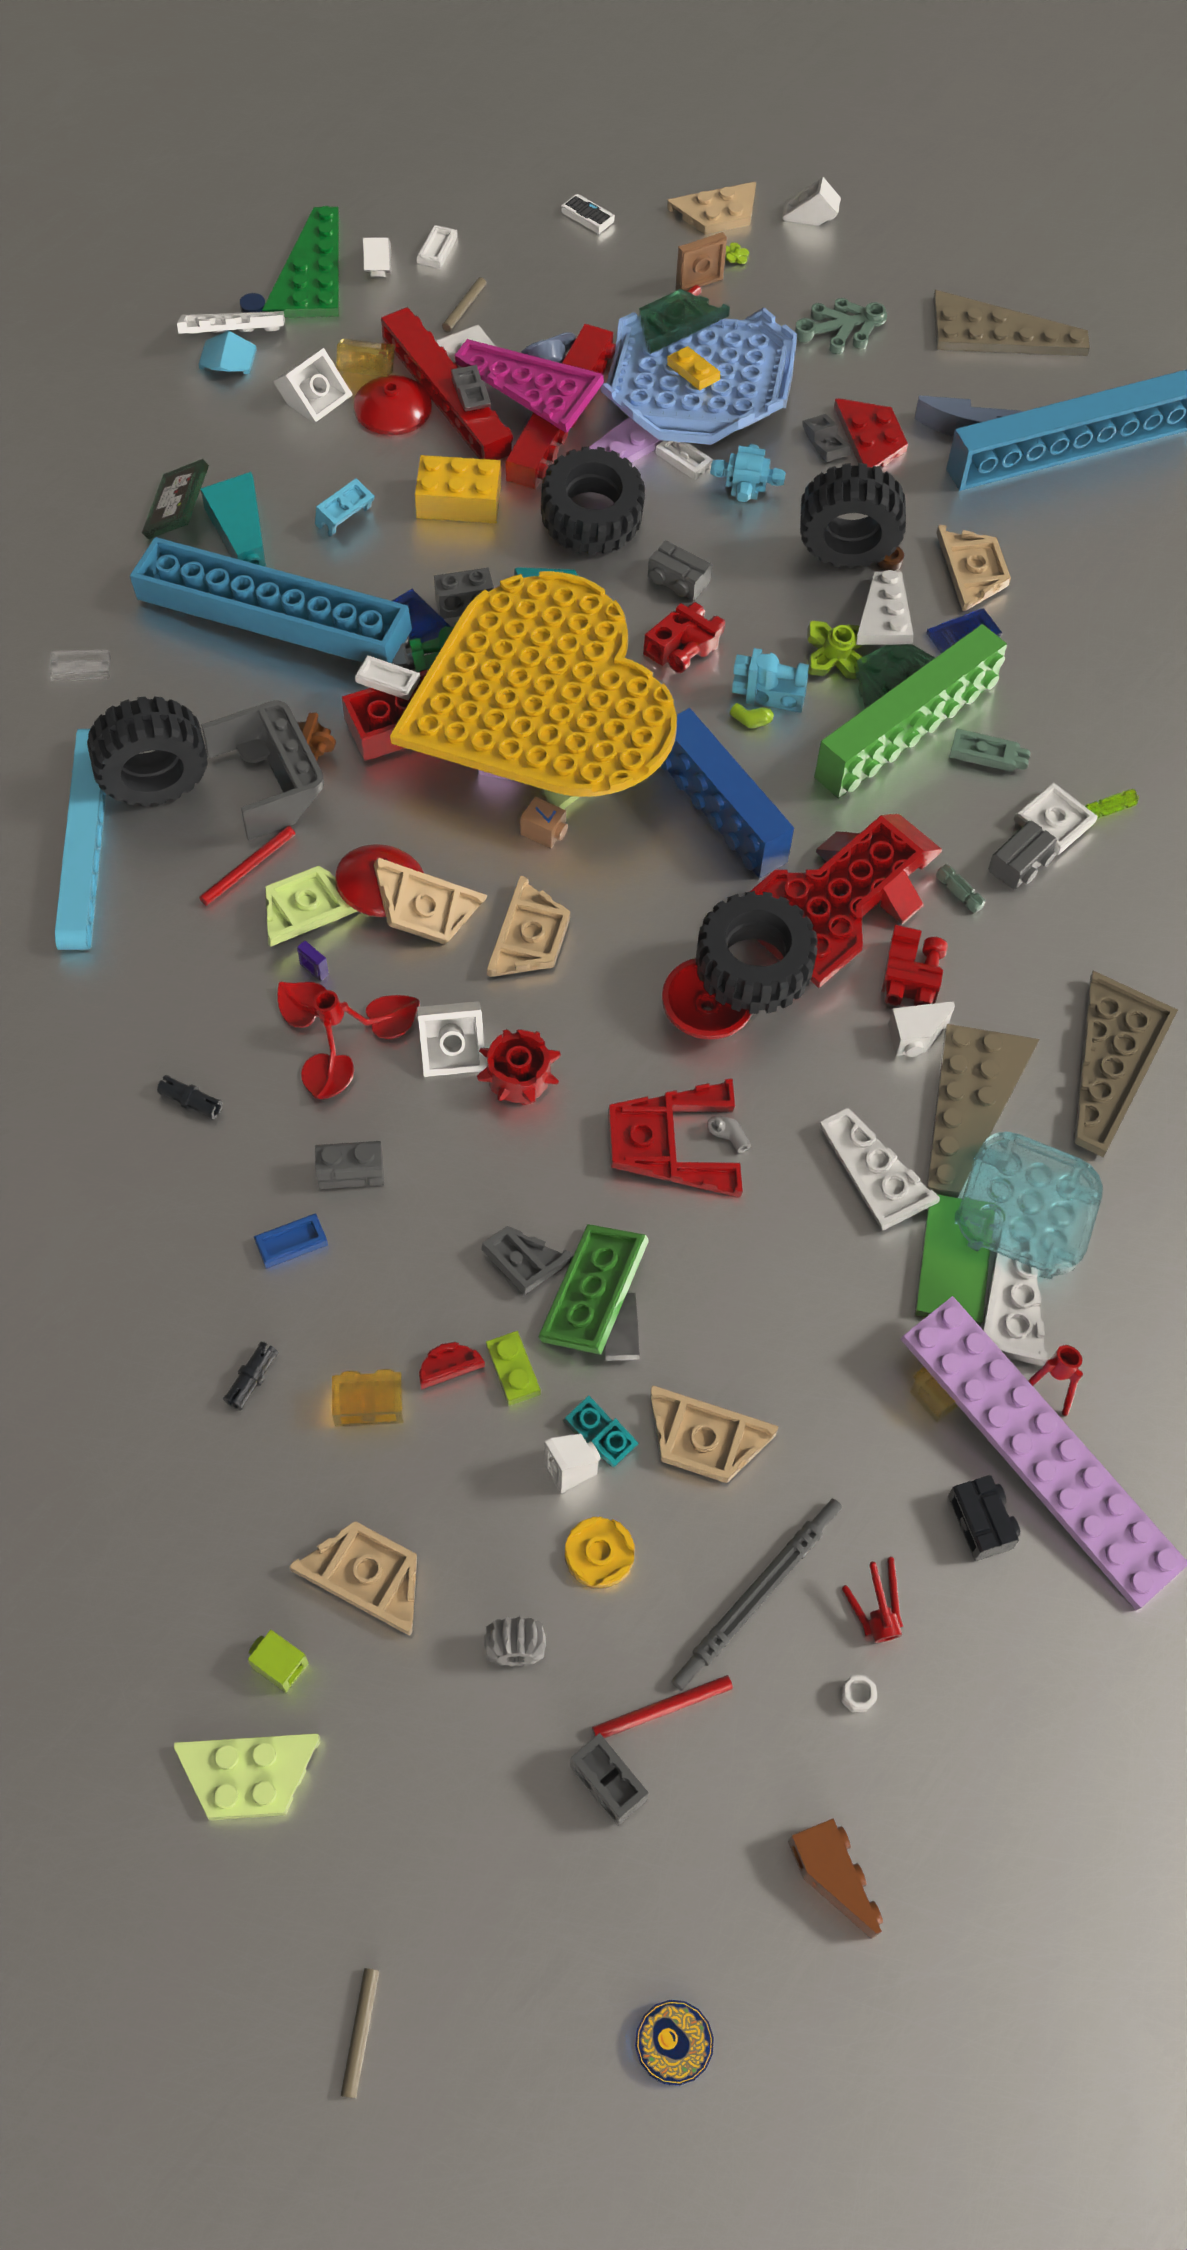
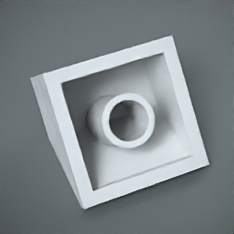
M324 348L309 355L273 381L287 405L313 423L353 395Z
M479 1001L417 1007L424 1077L479 1072L486 1068V1057L479 1052L480 1048H485L482 1012Z

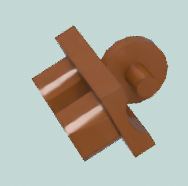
M317 712L309 713L305 722H297L316 761H318L319 756H323L324 752H332L336 745V740L330 735L331 730L323 727L318 722L319 716Z

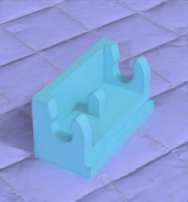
M355 478L316 506L315 525L321 529L326 524L328 536L330 537L336 533V528L339 524L362 508L364 511H367L371 508L375 496Z

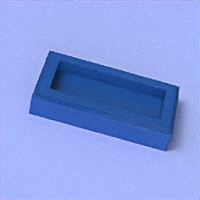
M316 1213L254 1236L266 1269L328 1246V1241Z

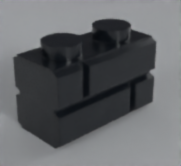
M991 1475L954 1486L948 1498L974 1561L1014 1549L1021 1534L1020 1527L1014 1516L1009 1517L1004 1504H1006L1007 1500L1003 1487L1000 1484H995Z

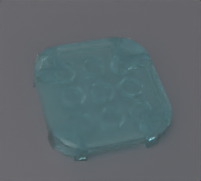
M1007 1131L991 1135L984 1141L973 1158L974 1163L962 1201L955 1213V1224L959 1225L961 1233L969 1241L967 1246L977 1252L981 1247H984L1041 1270L1039 1277L1052 1279L1054 1276L1064 1275L1073 1271L1087 1252L1101 1203L1103 1185L1099 1174L1090 1164L1082 1159L1023 1135Z

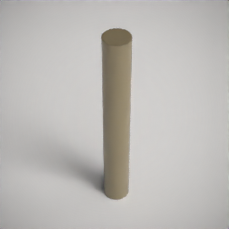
M479 277L442 324V328L446 332L452 330L486 286L484 278Z
M364 1968L340 2095L342 2097L354 2099L357 2097L379 1976L378 1970Z

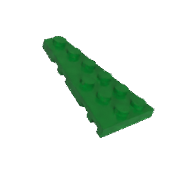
M322 206L313 208L262 312L284 311L285 318L339 317L338 207Z

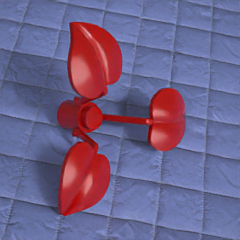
M279 982L278 1006L284 1020L289 1025L305 1028L314 1022L316 1016L324 1023L330 1055L319 1053L310 1057L303 1065L301 1072L304 1086L315 1099L319 1100L331 1098L341 1093L350 1084L354 1075L352 1059L347 1055L336 1056L331 1028L342 1021L344 1012H347L366 1026L372 1025L373 1033L377 1037L394 1039L402 1036L410 1029L418 1012L417 1007H420V1001L415 997L405 995L383 996L373 1000L366 1007V1015L369 1018L366 1019L351 1009L347 1002L340 1003L337 994L331 990H326L321 984L314 982Z

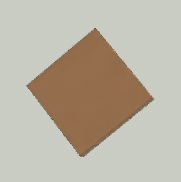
M723 232L678 246L675 289L679 294L688 291L694 285L702 287L723 280L727 237Z

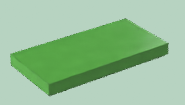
M938 1195L940 1202L927 1209L915 1315L927 1317L953 1296L981 1327L984 1315L995 1204Z
M587 1224L538 1336L543 1343L601 1355L649 1242L645 1234Z

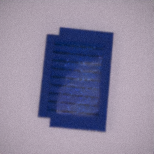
M413 589L392 600L393 602L408 605L412 626L408 636L409 640L420 638L421 643L438 638L439 632L443 627H451Z
M984 608L929 628L926 632L941 653L981 624L985 625L998 637L1002 635V631Z

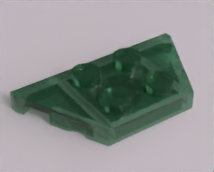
M679 289L639 308V319L648 353L651 354L728 317L730 307L725 304L720 308L709 305L708 298L695 296L691 292Z
M913 644L885 645L858 659L854 665V670L859 681V695L863 697L865 709L935 659V657Z

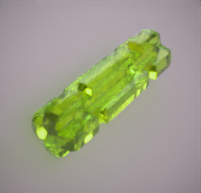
M1135 789L1123 791V795L1117 793L1100 799L1099 803L1094 801L1086 804L1085 807L1097 815L1098 818H1101L1100 815L1107 816L1124 810V806L1129 808L1137 805L1139 795Z

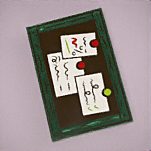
M204 459L163 474L142 530V534L147 539L188 525L209 467Z

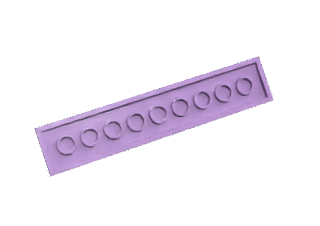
M953 1296L903 1335L900 1340L1135 1610L1142 1608L1187 1567V1560Z

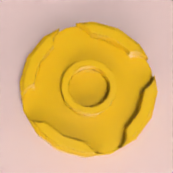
M591 1517L579 1522L570 1531L565 1543V1562L569 1572L579 1583L591 1588H608L620 1583L629 1574L634 1563L635 1545L630 1532L620 1522L603 1517Z

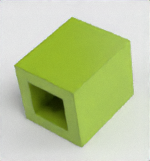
M271 1629L265 1637L259 1636L249 1649L250 1657L248 1661L252 1669L285 1693L288 1692L309 1664L303 1652Z

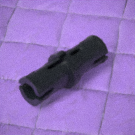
M169 1075L163 1076V1080L166 1082L160 1080L157 1092L179 1102L184 1109L189 1110L192 1108L211 1119L217 1117V1114L214 1112L218 1114L221 1112L223 1102L198 1090L199 1087L193 1084L188 1086L171 1078Z
M260 1342L246 1366L242 1365L240 1367L238 1378L223 1397V1400L232 1407L234 1403L236 1404L234 1406L235 1409L242 1410L255 1387L261 1386L264 1381V1373L279 1354L273 1346L270 1345L267 1349L266 1346L268 1344Z

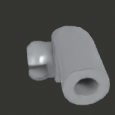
M713 1116L708 1120L707 1128L710 1133L716 1137L731 1140L738 1153L745 1152L751 1147V1143L736 1120L722 1116Z

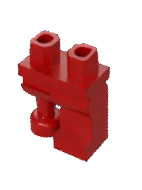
M697 602L692 603L688 607L680 603L676 607V611L671 612L645 634L643 654L661 666L668 662L675 672L683 673L689 668L691 664L690 659L696 654L706 657L711 651L714 652L718 648L719 637L725 629V620L719 616H713L710 620L704 618L705 610L703 606ZM680 644L685 646L682 650L677 649L680 646Z
M899 925L894 926L881 992H884L886 1004L901 1005L903 997L914 999L913 1006L936 1003L943 976V969L939 967V960L945 957L948 944L944 939L939 937L926 938L922 948V953L926 956L925 962H915L922 930Z

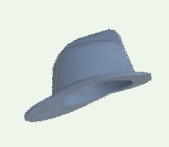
M571 332L562 333L547 340L532 343L522 350L521 353L562 363L566 357L565 353L572 347L576 336Z

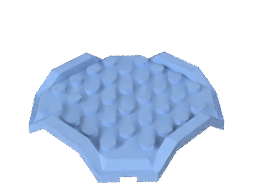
M662 299L649 305L648 312L637 316L633 312L619 319L615 354L607 382L601 386V392L633 421L658 440L712 445L731 433L770 416L771 413L777 410L786 409L793 376L797 333L786 324L778 325L775 322V316L764 307L744 320L683 315ZM688 346L720 371V380L699 391L667 365V356Z

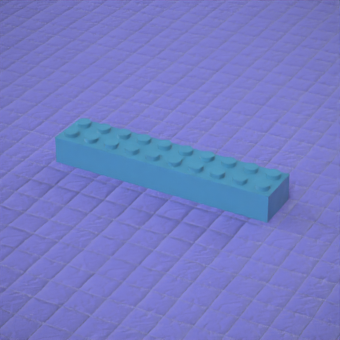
M1187 370L955 429L946 470L958 490L962 491L1186 432Z
M158 537L153 539L130 574L137 600L362 663L367 655L392 663L401 644L405 643L412 630L408 605Z

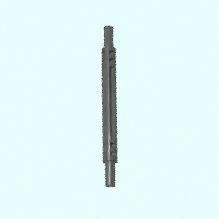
M832 1498L811 1522L807 1521L803 1525L802 1529L787 1543V1546L718 1624L693 1649L692 1653L694 1655L671 1680L675 1687L682 1691L704 1665L709 1666L712 1663L713 1659L726 1647L746 1621L797 1563L805 1557L815 1543L819 1541L823 1536L822 1531L842 1509V1505L837 1500Z

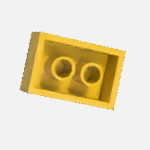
M420 455L415 490L416 518L497 523L501 490V460Z

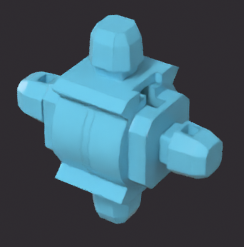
M749 444L747 447L739 446L737 454L731 453L729 463L725 462V460H713L710 474L723 478V476L727 477L726 487H732L731 496L736 497L740 502H747L750 499L757 500L759 492L765 493L767 483L771 484V486L784 485L786 472L778 468L769 469L771 459L764 458L765 449H760L755 444Z

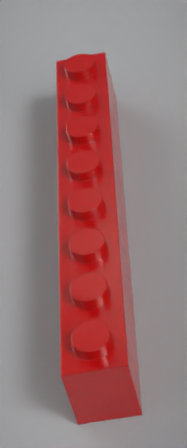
M408 307L381 317L382 338L416 381L426 388L431 400L478 459L500 460L509 456L512 451L511 442H513L511 430L503 425L496 411L491 410L490 407L471 411L463 409L451 377V370L457 369L459 366L456 362L451 361L444 347L438 345L431 331H427L422 325L420 318L417 315L415 316Z
M584 324L562 364L604 375L608 360H612L615 354L616 344L613 343V332ZM533 412L506 459V481L536 490L540 481L545 477L550 463H554V460H556L560 445L565 444L568 432L565 433Z

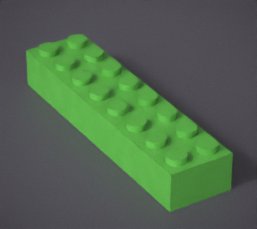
M981 624L824 738L820 743L814 778L838 799L847 792H853L860 782L867 777H873L884 764L895 761L903 750L907 747L912 748L926 733L934 732L946 718L954 717L965 704L973 703L981 692L986 689H992L999 680L998 674L1001 665L1005 661L1004 654L1007 643L985 625Z

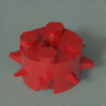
M506 1029L503 1030V1037L502 1034L499 1035L490 1044L489 1048H480L479 1050L487 1058V1067L477 1075L478 1081L489 1082L491 1091L498 1095L497 1099L499 1101L504 1099L505 1101L528 1105L534 1103L535 1099L542 1095L547 1089L548 1084L559 1083V1080L551 1074V1064L561 1057L560 1051L548 1050L545 1046V1041L540 1037L538 1031L534 1033L520 1029L512 1034Z

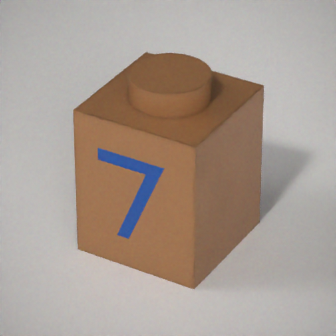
M536 796L520 817L521 835L552 849L557 840L564 838L568 830L566 810Z

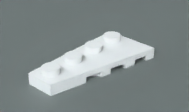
M284 311L181 315L177 322L178 334H198L208 331L224 333L239 329V332L254 331V328L263 327L265 331L280 330L279 326H284L285 317Z
M893 570L874 572L857 634L856 645L913 644L914 634L902 572Z
M849 1108L820 1121V1128L882 1231L940 1202V1197L933 1190H929L920 1181L919 1176L897 1159L898 1156L889 1147L886 1148L876 1138V1134Z
M1001 1228L982 1330L1007 1358L1044 1366L1048 1359L1047 1351L1044 1348L1043 1337L1045 1336L1044 1322L1041 1320V1294L1038 1291L1037 1283L1038 1267L1034 1235Z

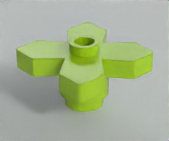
M810 621L807 628V641L818 650L810 654L808 673L810 675L825 676L836 666L846 678L861 680L866 672L865 659L855 652V650L862 647V645H856L860 626L838 625L832 629L827 622Z

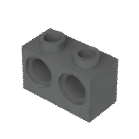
M489 568L434 575L435 600L440 619L460 617L477 595L484 590L489 592L494 589Z
M600 1733L571 1757L570 1767L618 1826L647 1801L649 1792Z

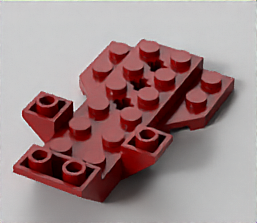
M900 814L880 815L861 833L836 831L816 849V853L827 861L818 870H806L805 873H788V870L775 869L750 891H755V895H763V892L772 893V897L777 899L780 896L789 900V905L792 907L797 905L804 911L803 917L807 916L813 924L812 930L816 932L818 939L816 946L818 950L811 982L818 988L823 986L862 951V917L880 901V907L901 925L923 907V902L908 876L917 868L920 870L925 868L942 853V849ZM757 940L779 960L784 958L776 947L765 941Z

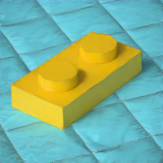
M688 346L667 356V365L699 391L720 380V371Z

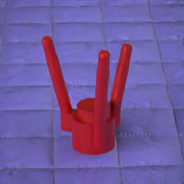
M1069 1345L1060 1346L1051 1359L1047 1360L1044 1366L1028 1380L1034 1386L1048 1372L1057 1380L1070 1379L1063 1404V1416H1068L1078 1381L1083 1376L1082 1371L1078 1369L1083 1361L1082 1355L1077 1349Z
M888 1557L887 1559L891 1608L887 1607L877 1565L874 1561L869 1564L879 1605L878 1610L870 1613L871 1620H868L847 1585L842 1587V1591L862 1624L865 1637L872 1635L875 1643L890 1641L902 1636L900 1628H903V1623L900 1617L897 1578L893 1557Z

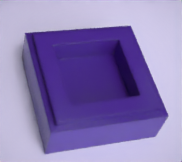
M303 941L297 946L300 965L318 980L322 981L329 975L326 957L307 941Z

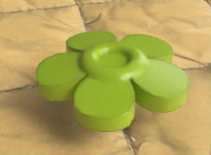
M732 242L730 246H726L725 259L730 263H735L736 261L738 264H746L749 251L746 248L740 249L741 246L738 243Z

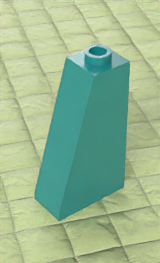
M249 472L200 488L204 509L231 558L266 566L253 474Z

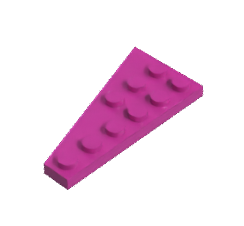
M469 339L463 343L454 355L457 365L460 367L477 365L481 380L565 433L570 430L604 383L603 374Z

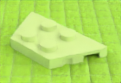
M320 866L280 880L265 888L267 933L270 947L358 912L341 898L336 888L335 877L331 872Z
M317 1733L174 1743V1749L209 1820L286 1815L293 1800V1794L306 1773L307 1764L315 1748L317 1749L320 1743V1736Z

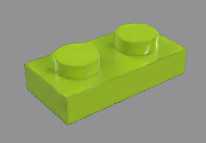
M518 1331L486 1341V1348L509 1406L541 1395V1389Z

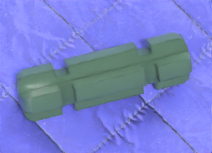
M949 864L940 867L936 877L943 884L947 883L946 887L962 903L966 902L965 906L971 912L976 913L984 907L985 899L979 893L974 894L975 889L959 874L955 875L956 871Z

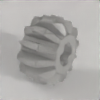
M520 1616L517 1618L506 1617L504 1620L496 1619L493 1623L486 1626V1634L484 1635V1647H486L488 1660L500 1666L510 1665L511 1667L514 1665L535 1664L544 1658V1650L546 1649L543 1624L539 1621H534L532 1618L524 1619L520 1618Z

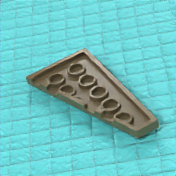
M939 290L934 292L937 350L1088 356L1090 349L1088 330Z
M1094 970L1090 976L1074 1143L1104 1157L1178 1009Z
M947 1024L944 1034L926 1186L929 1190H933L938 1195L959 1197L1040 1039Z

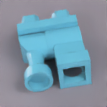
M754 648L752 657L737 654L733 674L735 676L732 693L746 695V704L754 705L757 702L763 706L802 713L807 690L809 664L798 663L797 668L779 663V659L775 654L771 652L770 654H762V649Z

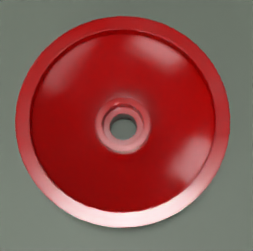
M386 375L369 381L358 390L353 404L355 416L361 425L372 432L382 435H402L412 432L428 420L432 410L431 397L426 388L419 382L400 375Z
M380 844L358 847L348 852L339 862L335 875L336 888L341 898L353 909L369 916L386 917L374 868L375 861L381 858L422 873L424 872L412 856L398 848Z
M696 958L687 960L674 968L665 980L662 991V1004L668 1019L679 1030L700 1039H720L733 1035L748 1023L752 1014H749V1010L741 1009L740 1012L733 1010L730 1004L722 1005L716 1001L715 993L710 995L705 990L704 982L699 980L697 974ZM704 1007H709V1008H711L712 1010H709V1011H708V1010H704V1009H702V1008H704Z

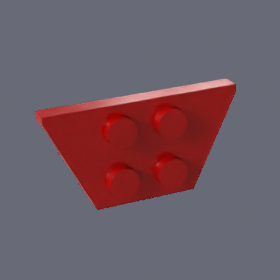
M840 398L835 399V411L858 463L867 464V467L871 468L873 466L878 467L879 465L884 467L893 458H898L907 452L908 442L892 407Z

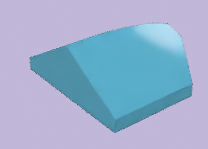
M228 330L205 341L199 361V369L204 370V368L227 372L244 371V374H250L257 350L256 345Z

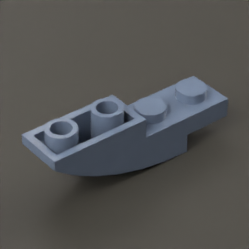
M919 395L915 420L936 431L954 437L955 429L1023 411L971 407V399Z

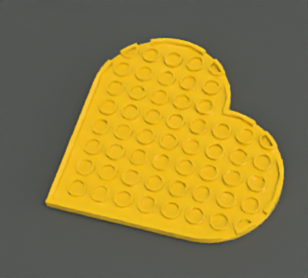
M540 571L539 576L523 578L522 574L501 580L500 586L489 592L487 590L482 591L469 603L392 731L390 740L391 744L554 793L577 797H592L623 791L652 775L663 764L672 750L677 732V714L674 700L664 683L661 684L655 679L653 672L643 665L625 658L628 649V629L624 612L616 600L613 601L607 596L604 588L586 578L563 572Z

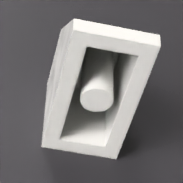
M822 177L785 202L782 218L788 222L819 226L826 221L833 220L837 216L841 197Z
M363 238L364 271L370 273V277L382 278L385 277V273H391V243L389 238Z
M954 1002L893 1008L888 1026L896 1056L907 1055L914 1057L926 1053L946 1028L947 1024H949L955 1007Z
M582 1434L554 1437L545 1441L544 1465L561 1494L598 1474V1461L601 1460L600 1455L591 1441L586 1443Z

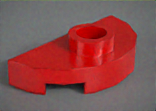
M457 1342L441 1344L430 1350L419 1371L421 1390L485 1367V1361L478 1351L472 1350L468 1346L459 1345Z

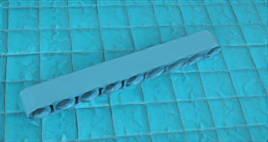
M77 729L55 926V942L58 950H90L92 943L106 793L99 788V784L96 783L87 746L90 729Z

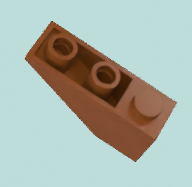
M833 1818L792 1835L788 1844L803 1879L868 1937L874 1938L882 1931L879 1925L883 1923L881 1913L875 1901L869 1902L863 1889L867 1885L860 1865L858 1863L853 1864L847 1851L851 1848L844 1828L842 1826L837 1828Z

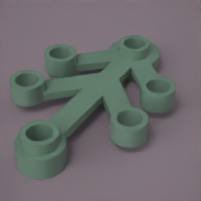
M838 298L835 300L834 309L827 308L821 303H815L811 307L810 316L812 319L820 321L828 318L831 321L815 324L809 318H802L796 322L795 332L797 333L798 341L807 343L816 334L840 329L836 337L830 340L829 350L834 354H841L844 352L845 341L854 326L863 324L860 331L854 334L853 346L858 349L866 348L869 334L874 327L886 322L887 312L884 305L877 302L869 303L866 307L851 303L845 298ZM850 312L856 315L850 316L847 313Z

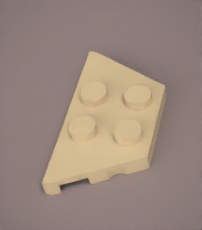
M756 182L668 199L667 208L671 212L677 210L682 213V220L694 225L703 234L748 226L751 223Z
M938 525L936 534L962 611L972 608L1009 586L1011 577L996 537L977 535L963 530L961 535L946 531L947 526Z
M378 858L374 864L388 926L444 945L451 940L487 897V895L381 858Z
M525 876L519 877L487 968V976H501L555 966L570 921V911L560 903L554 902L551 896L543 890L539 892L529 885V880Z
M652 1385L650 1396L661 1462L728 1483L777 1434L779 1426Z
M355 1521L342 1529L335 1538H329L318 1545L317 1550L299 1561L297 1559L292 1562L290 1570L401 1632L409 1636L413 1631L417 1571L416 1553Z

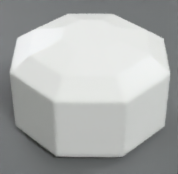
M851 1675L841 1686V1702L851 1712H866L877 1700L876 1684L866 1675Z

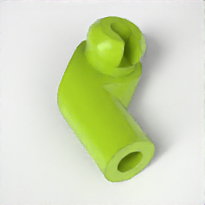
M739 703L733 705L729 713L750 729L766 726L774 718V714L769 708L760 707L747 710Z

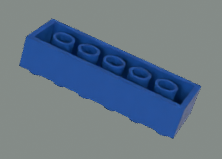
M690 708L677 714L675 742L671 752L660 767L671 774L677 787L688 794L694 807L705 814L711 827L722 834L728 847L739 854L745 867L750 871L752 870L759 879L787 864L794 832L792 824Z

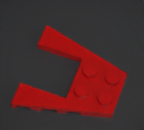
M725 1079L724 1083L711 1086L709 1083L697 1085L692 1090L678 1093L677 1090L665 1092L664 1096L648 1099L647 1096L610 1104L608 1108L611 1168L734 1197H741L743 1188L740 1163L676 1161L673 1112H733L735 1108L733 1079Z

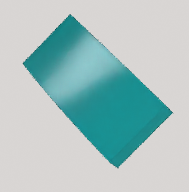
M587 1396L562 1420L575 1434H582L586 1443L591 1441L595 1445L600 1457L613 1468L639 1444L616 1418L612 1420L590 1396Z

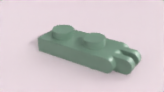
M957 728L949 757L1006 771H1014L1015 768L1027 769L1031 752L1028 749L1020 748V744L1014 741Z

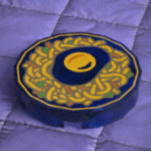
M667 2000L654 2005L643 2015L636 2030L635 2050L639 2064L649 2077L664 2085L681 2086L693 2082L706 2070L713 2055L714 2037L709 2021L698 2008L685 2001Z

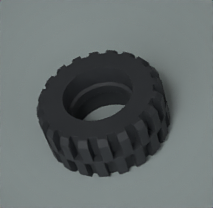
M590 446L582 447L580 451L573 449L566 452L565 457L563 455L559 456L554 460V464L548 467L542 481L541 515L544 527L548 529L549 535L554 540L558 538L560 545L565 548L571 547L573 552L581 553V551L588 552V555H596V552L606 554L612 552V548L620 549L625 546L626 541L629 542L634 538L636 531L639 530L645 500V485L641 479V474L636 467L632 468V462L626 457L622 459L618 452L613 450L607 452L603 447L590 449ZM592 492L608 497L614 504L603 509H587L573 502L571 498L581 493Z
M851 463L843 464L840 468H836V466L831 467L827 470V473L821 472L814 478V482L811 481L802 494L801 539L807 550L814 557L818 555V559L824 563L830 562L832 566L839 568L841 565L847 566V568H855V566L862 565V568L867 567L872 562L879 563L883 561L885 555L890 556L904 538L906 530V499L903 488L887 471L883 473L879 467H867V464L858 463L857 466H851ZM849 513L867 515L865 518L856 520L842 519L838 516Z
M144 696L137 697V700L129 701V699L122 701L119 706L115 707L113 705L105 711V715L101 714L95 720L88 733L87 746L96 783L99 784V788L107 795L109 794L110 797L117 801L123 800L126 804L134 805L135 803H140L141 806H150V803H158L159 805L166 803V800L172 798L176 800L182 796V793L190 792L194 788L195 783L198 784L207 769L208 756L197 717L187 707L181 706L180 703L171 699L165 701L162 697L154 696L153 699H147Z
M755 891L745 892V895L741 897L738 894L728 897L727 903L720 901L713 907V912L707 913L699 930L696 951L699 980L704 982V988L710 995L716 994V1001L722 1005L728 1003L731 1005V1009L739 1012L741 1009L749 1010V1014H758L759 1010L771 1013L777 1011V1006L782 1008L788 1007L793 1003V999H799L803 995L806 986H809L818 950L816 947L818 939L816 932L812 930L813 924L807 916L803 917L804 911L797 905L792 907L789 905L788 899L781 896L779 899L774 898L772 893L763 892V895H755ZM743 940H762L776 947L784 958L769 966H752L738 960L733 956L729 948Z

